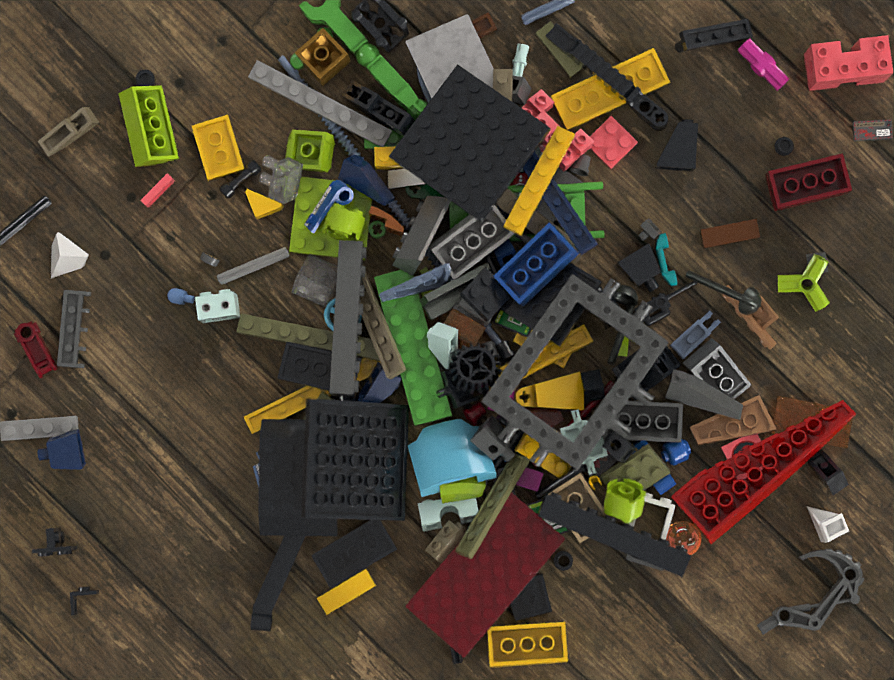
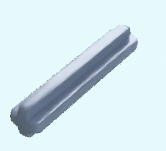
M552 0L522 14V21L527 25L574 3L575 0Z

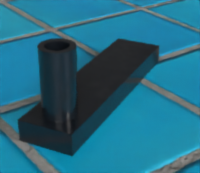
M744 19L681 31L679 33L681 40L675 44V50L682 53L688 50L751 39L753 35L749 20Z

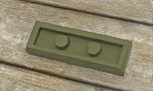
M550 21L538 30L536 35L571 78L583 69L582 63L580 62L577 65L574 56L569 58L545 37L554 27Z

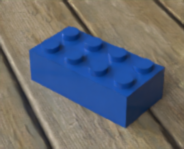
M549 222L494 277L518 304L525 306L579 252Z

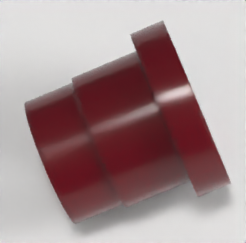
M479 402L463 410L467 420L474 426L487 413Z

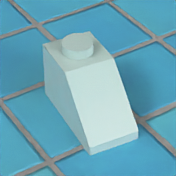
M437 322L427 333L428 348L444 368L449 369V363L452 362L451 357L456 355L455 352L458 349V329Z

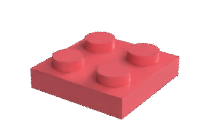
M612 116L590 136L594 141L590 150L610 170L638 144Z

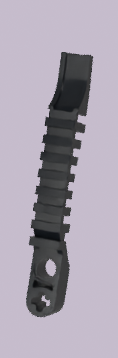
M557 23L546 34L545 37L569 58L574 56L577 65L581 62L582 68L585 70L588 68L589 73L592 75L596 74L599 81L603 80L605 86H610L613 93L618 92L619 98L621 100L624 99L637 116L657 131L666 128L668 114L645 96L638 86L635 87L631 80L628 81L625 75H621L619 70L611 67V64L605 62L603 57H599L597 52L589 49L587 44H583L581 40L573 37ZM647 105L650 110L642 112L640 106ZM656 118H663V123L661 121L657 123Z

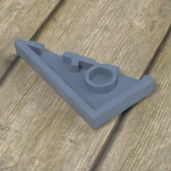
M444 264L381 292L379 295L381 301L384 302L435 290L445 285L452 270L450 264Z

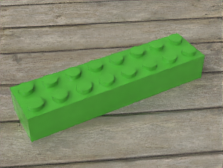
M403 270L376 276L374 279L378 294L380 295L381 292L411 280L414 276ZM419 294L384 302L381 301L386 322L406 368V371L401 373V378L415 426L452 416L447 396L438 398L437 395L443 394V392L436 394V391L443 389L444 385L436 356L428 348L427 333L429 330L422 305L419 301Z

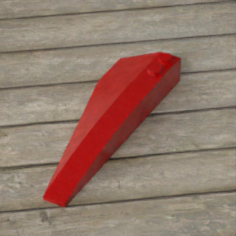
M842 400L820 411L819 414L813 417L810 416L804 419L803 422L795 426L792 425L786 428L785 431L779 434L776 433L750 446L749 449L732 455L733 457L723 462L720 461L714 467L699 472L675 492L671 498L705 539L712 544L801 468L856 413ZM747 473V478L737 480L736 477L739 474Z

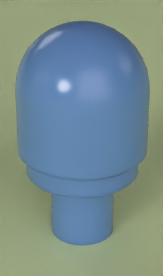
M173 288L167 294L168 300L171 303L181 305L185 304V302H194V296L187 295V291Z

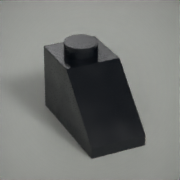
M822 449L807 461L819 480L832 495H835L849 485L843 471Z

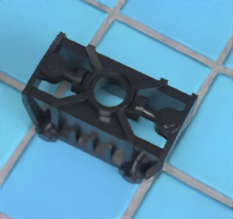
M363 0L350 12L351 18L356 22L359 21L376 39V45L378 47L383 46L389 53L409 35L406 25L407 20L402 16L399 17L384 0H371L378 7V14L369 9L368 0ZM359 10L367 12L370 20H367ZM377 19L385 21L383 28H377L374 25ZM390 27L398 28L403 36L393 35ZM382 33L385 36L388 35L390 37L392 43L391 47L387 40L382 36Z

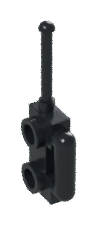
M693 281L671 294L659 293L656 298L655 296L652 297V300L648 301L643 309L644 311L648 304L653 307L643 320L645 325L651 326L669 316L671 304L668 300L693 285H697L698 282ZM656 310H661L659 313L651 317L649 316V314L655 312Z

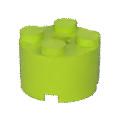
M333 204V207L327 213L322 232L325 234L326 231L330 232V237L337 240L351 241L355 239V241H359L365 223V218L362 216L363 212L357 209L350 211L344 209L345 207L340 204Z
M614 479L607 485L604 513L621 519L624 523H631L633 519L642 515L646 490L644 491L642 484L637 481L624 479L623 482H617L618 479Z

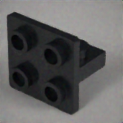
M61 527L46 529L47 548L32 549V553H37L38 557L51 556L56 551L57 555L73 554L72 550H76L77 546L62 547V543L65 542L64 531H61Z

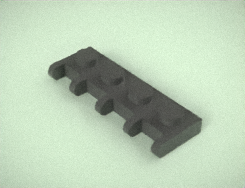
M64 290L57 366L85 367V364H78L79 351H86V347H79L81 332H88V328H81L82 313L90 312V309H83L84 296H91V292Z

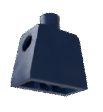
M79 429L51 437L46 442L47 448L38 449V459L40 461L49 459L52 469H83L86 464Z

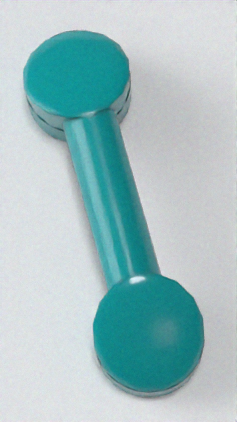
M666 233L659 234L655 251L661 276L670 286L677 285L675 271H668L663 249L669 248Z

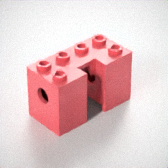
M888 35L860 38L851 48V52L842 53L841 42L834 41L811 44L804 53L809 91L837 88L841 83L855 82L856 85L882 83L893 74Z

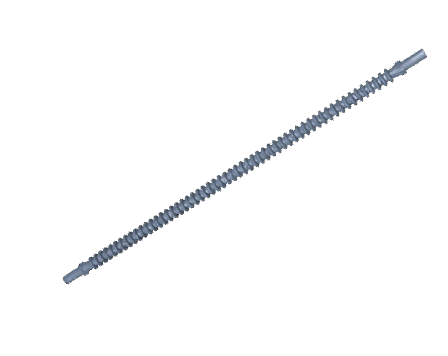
M284 55L281 56L278 61L289 74L288 76L308 86V83H304L305 79H301L298 70H294ZM322 117L321 121H325V126H329L328 130H332L331 134H335V139H339L338 143H342L341 147H345L344 151H348V156H360L361 153L357 152L358 149L354 148V144L350 143L351 139H347L348 135H344V131L340 130L341 126L338 127L337 124ZM397 200L389 203L388 208H391V212L395 213L394 216L398 217V221L402 222L401 226H405L404 230L410 231L411 228L408 227L411 218H407L408 214H404V209H400L401 205H397ZM428 247L424 256L429 257L428 261L431 260V265H435V268L442 266ZM450 275L447 279L448 283L454 280ZM489 323L481 328V330L485 331L497 346L502 340L492 329V324Z

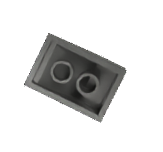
M712 338L683 362L692 375L734 400L751 386V383L721 345Z

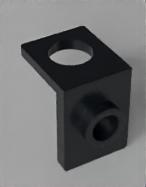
M78 587V591L70 592L71 616L78 614L77 596L99 594V590H90V587Z

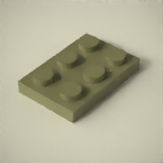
M647 444L633 453L625 463L619 462L600 476L606 485L614 479H618L617 482L631 479L642 484L643 490L670 474V470L650 445Z

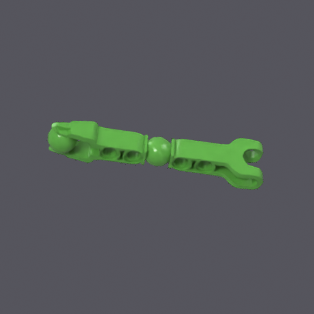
M326 0L320 7H313L307 1H303L299 5L301 11L311 23L326 25L348 50L356 56L357 62L367 67V70L395 102L405 109L414 120L418 118L428 103L418 99L410 85L379 54L378 48L373 44H369L364 35L340 10V0Z

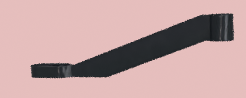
M284 536L253 605L251 630L271 631L273 608L305 536Z

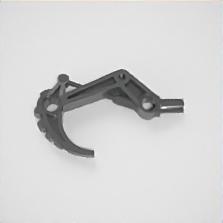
M832 549L814 550L799 556L800 560L809 557L826 559L834 566L840 578L819 604L810 605L808 603L791 607L779 606L771 612L772 616L757 624L759 631L763 635L778 625L780 627L792 626L819 630L836 604L846 602L857 604L860 601V597L857 595L858 587L864 581L859 561L853 562L852 555L848 553L842 554L841 550L833 551ZM848 569L853 571V577L850 580H847L845 577V572ZM845 590H847L849 597L840 599ZM814 608V610L810 614L803 613L811 611V609ZM782 610L788 612L786 620L779 618V613Z

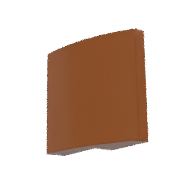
M371 206L369 211L370 218L386 223L385 230L387 232L403 236L404 228L396 219L383 210Z

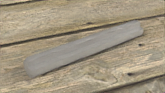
M286 247L218 274L217 279L223 285L288 258L289 252Z

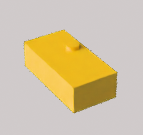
M565 622L490 627L487 631L490 668L568 662Z

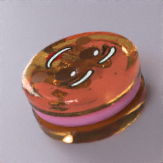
M677 521L669 526L666 540L670 542L669 546L676 548L679 545L688 549L687 553L692 555L701 545V533L693 523Z

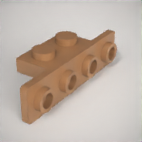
M722 294L724 299L728 303L731 302L735 307L737 315L746 320L748 328L760 337L759 341L761 344L771 350L777 343L765 328L776 321L779 316L761 296V306L756 312L745 315L739 312L740 301Z

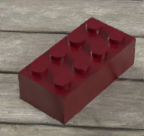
M843 153L771 170L765 174L774 211L845 195L852 191Z

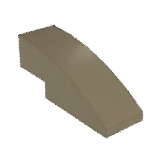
M82 107L70 118L64 119L38 143L47 156L50 157L96 126L99 121L89 107Z

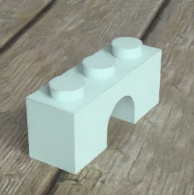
M476 498L442 504L441 499L434 501L427 499L422 501V503H418L423 532L442 528L441 519L448 512L458 514L461 525L472 523L478 513Z

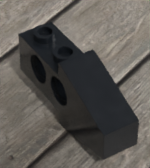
M353 80L342 95L351 105L401 136H404L415 122L409 113Z

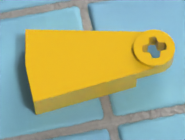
M580 372L519 388L514 393V401L522 407L584 410V389ZM523 392L525 395H528V399H525V403L523 399L519 398L520 395L523 394Z

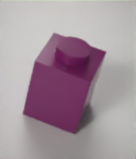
M525 468L516 485L538 492L543 473Z

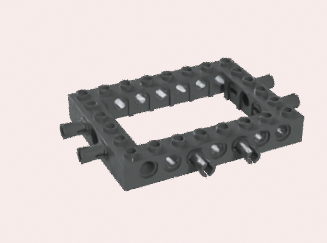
M572 274L482 400V403L507 420L508 424L498 435L499 439L502 440L508 434L503 440L508 444L515 432L522 430L539 442V448L529 459L534 463L540 457L535 463L539 467L548 453L553 452L578 470L607 429L611 428L623 438L627 434L621 429L627 433L632 429L617 419V414L629 397H635L646 407L650 403L648 400L651 401L654 396L640 388L639 383L669 342L643 324L644 318L653 308L648 304L643 311L647 304L645 301H642L635 313L631 315L611 302V297L621 286L616 282L611 288L615 282L612 278L609 279L602 292H597ZM576 302H579L584 309H588L592 314L599 317L601 321L604 320L615 328V331L631 339V342L640 345L641 348L575 441L572 442L509 396L516 390L517 385L526 376L535 360L539 358L544 347L549 344L550 339L557 329L561 327L566 316L571 313Z

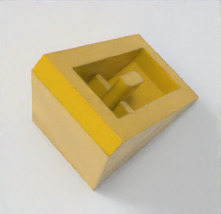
M249 189L245 192L257 220L278 212L284 207L281 203Z

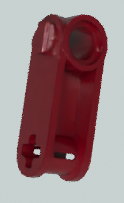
M33 321L22 323L15 329L14 336L17 342L21 343L38 377L41 379L44 374L52 370H58L52 355L40 335L41 330L37 323ZM29 327L31 329V335L30 337L25 338L23 335V331L25 328Z

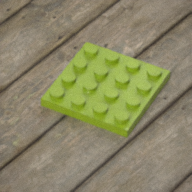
M298 176L290 253L338 258L339 240L330 237L331 233L326 231V234L322 232L326 216L314 234L304 225L329 185L335 180ZM347 185L353 191L354 196L349 204L342 206L350 211L357 209L363 212L362 216L365 218V223L359 241H362L364 247H367L370 225L369 211L372 206V199Z

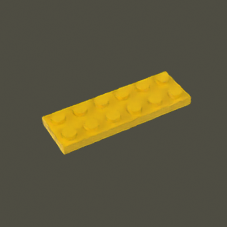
M654 48L613 67L619 70L621 75H625L628 81L631 80L635 87L638 86L644 95L670 83ZM597 75L550 96L566 130L577 127L626 104L624 99L621 100L619 98V93H613L610 86H605L603 80L599 81L597 79Z

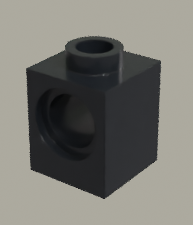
M589 370L580 373L586 402L604 399L605 391L600 370Z
M615 431L606 436L604 439L605 443L602 445L613 457L622 463H625L637 449L626 438H623ZM620 441L621 448L616 451L615 444Z

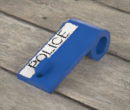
M333 181L304 225L314 234L333 203L336 202L340 205L349 204L354 196L353 191L343 181Z

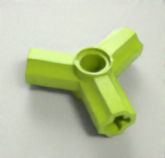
M813 254L803 274L778 275V292H803L815 312L825 308L830 302L817 282L829 261ZM809 279L813 284L806 287L802 284V281Z

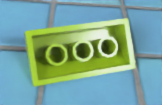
M134 86L118 93L135 167L152 166L179 159L162 86Z

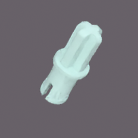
M517 44L516 55L512 60L514 76L522 77L524 66H527L528 45Z

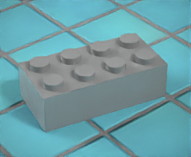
M494 206L482 223L469 214L431 243L429 248L442 265L450 264L452 269L450 276L455 280L515 233L504 228L503 225L506 219L497 207Z

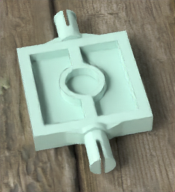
M579 409L571 411L574 423L560 428L561 434L572 442L575 441L588 422L581 420ZM603 436L583 462L587 466L588 475H591L592 472L593 474L597 473L594 461L608 456L606 449L602 446L604 444Z

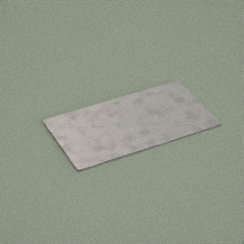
M469 15L459 17L406 41V45L431 98H433L457 64L493 88V66Z

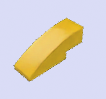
M365 569L317 599L327 615L375 587L376 584L368 570Z

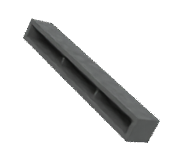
M339 240L329 392L331 396L355 397V392H358L359 380H356V373L360 371V361H357V353H361V342H358V334H362V323H359V317L363 315V304H360L361 296H364L365 286L362 285V277L366 275V266H363V258L366 259L367 247H364L362 241Z

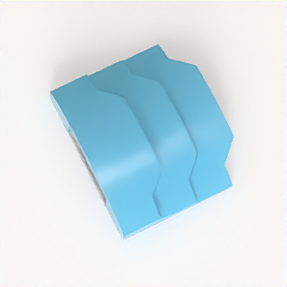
M461 419L441 422L423 428L417 440L408 445L421 497L439 493V485L476 476L478 482L497 478L493 460L470 441L479 426H471Z

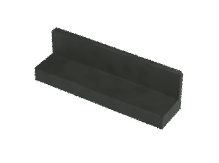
M485 263L424 295L419 301L430 320L452 310L454 304L461 297L459 294L485 267L489 271L491 270L489 264Z

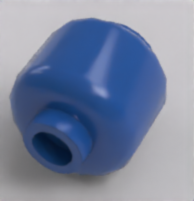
M681 439V442H665L661 456L664 462L668 461L669 464L674 466L688 460L691 449L686 440Z

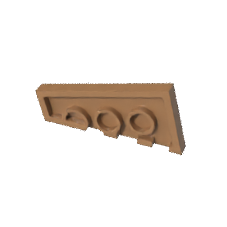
M760 395L741 403L743 404L740 420L717 414L691 426L689 429L697 445L776 431V427Z

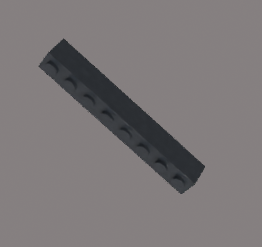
M551 492V495L545 494L537 513L539 517L683 577L691 555L687 553L688 549L679 545L676 548L669 546V541L660 537L658 541L652 539V534L643 530L638 533L633 530L634 526L624 522L622 525L615 523L616 519L605 515L604 518L598 516V511L587 507V510L579 507L580 503L573 500L565 502L561 500V495Z

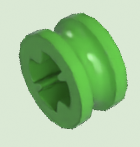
M381 221L372 222L369 225L370 235L375 239L382 238L386 233L385 225ZM376 225L377 227V225H380L382 233L375 235L373 226Z

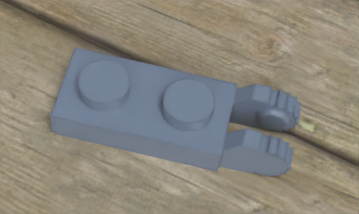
M711 311L706 313L700 320L698 319L670 345L682 360L721 323L719 320H715L708 329L702 324L713 314Z

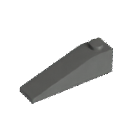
M673 370L666 392V399L734 419H741L743 404L692 374Z

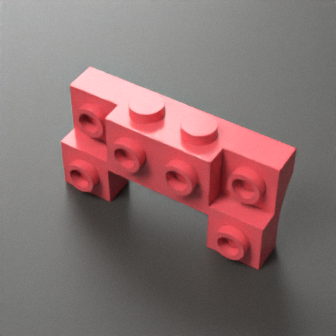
M541 89L529 98L527 103L521 108L551 129L538 146L543 153L556 127L559 125L546 113L553 107L554 101ZM582 129L575 133V137L559 165L563 172L593 146L594 141Z

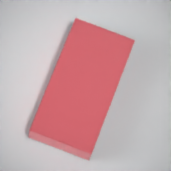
M167 173L140 201L147 207H150L174 183V179Z

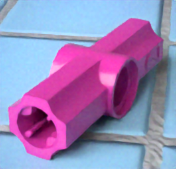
M750 38L737 50L751 64L753 71L758 76L764 77L776 91L789 80L788 76L776 66L772 56L767 52H763Z

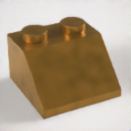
M324 28L295 52L310 74L322 86L351 62L348 53Z

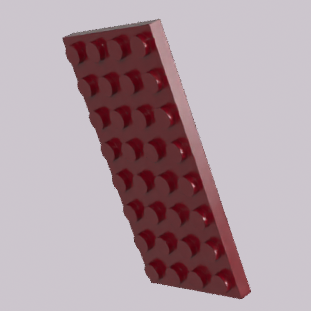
M511 492L473 558L470 559L458 554L455 551L456 546L405 607L465 658L563 543L565 538Z

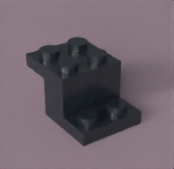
M667 345L639 383L640 388L646 392L670 375L674 369L676 370L681 366V363ZM639 349L612 369L617 379L622 375Z

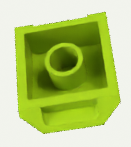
M291 130L285 156L286 167L328 173L332 167L335 145L333 135L320 131Z
M476 476L439 485L442 504L481 497L486 487V482H478Z

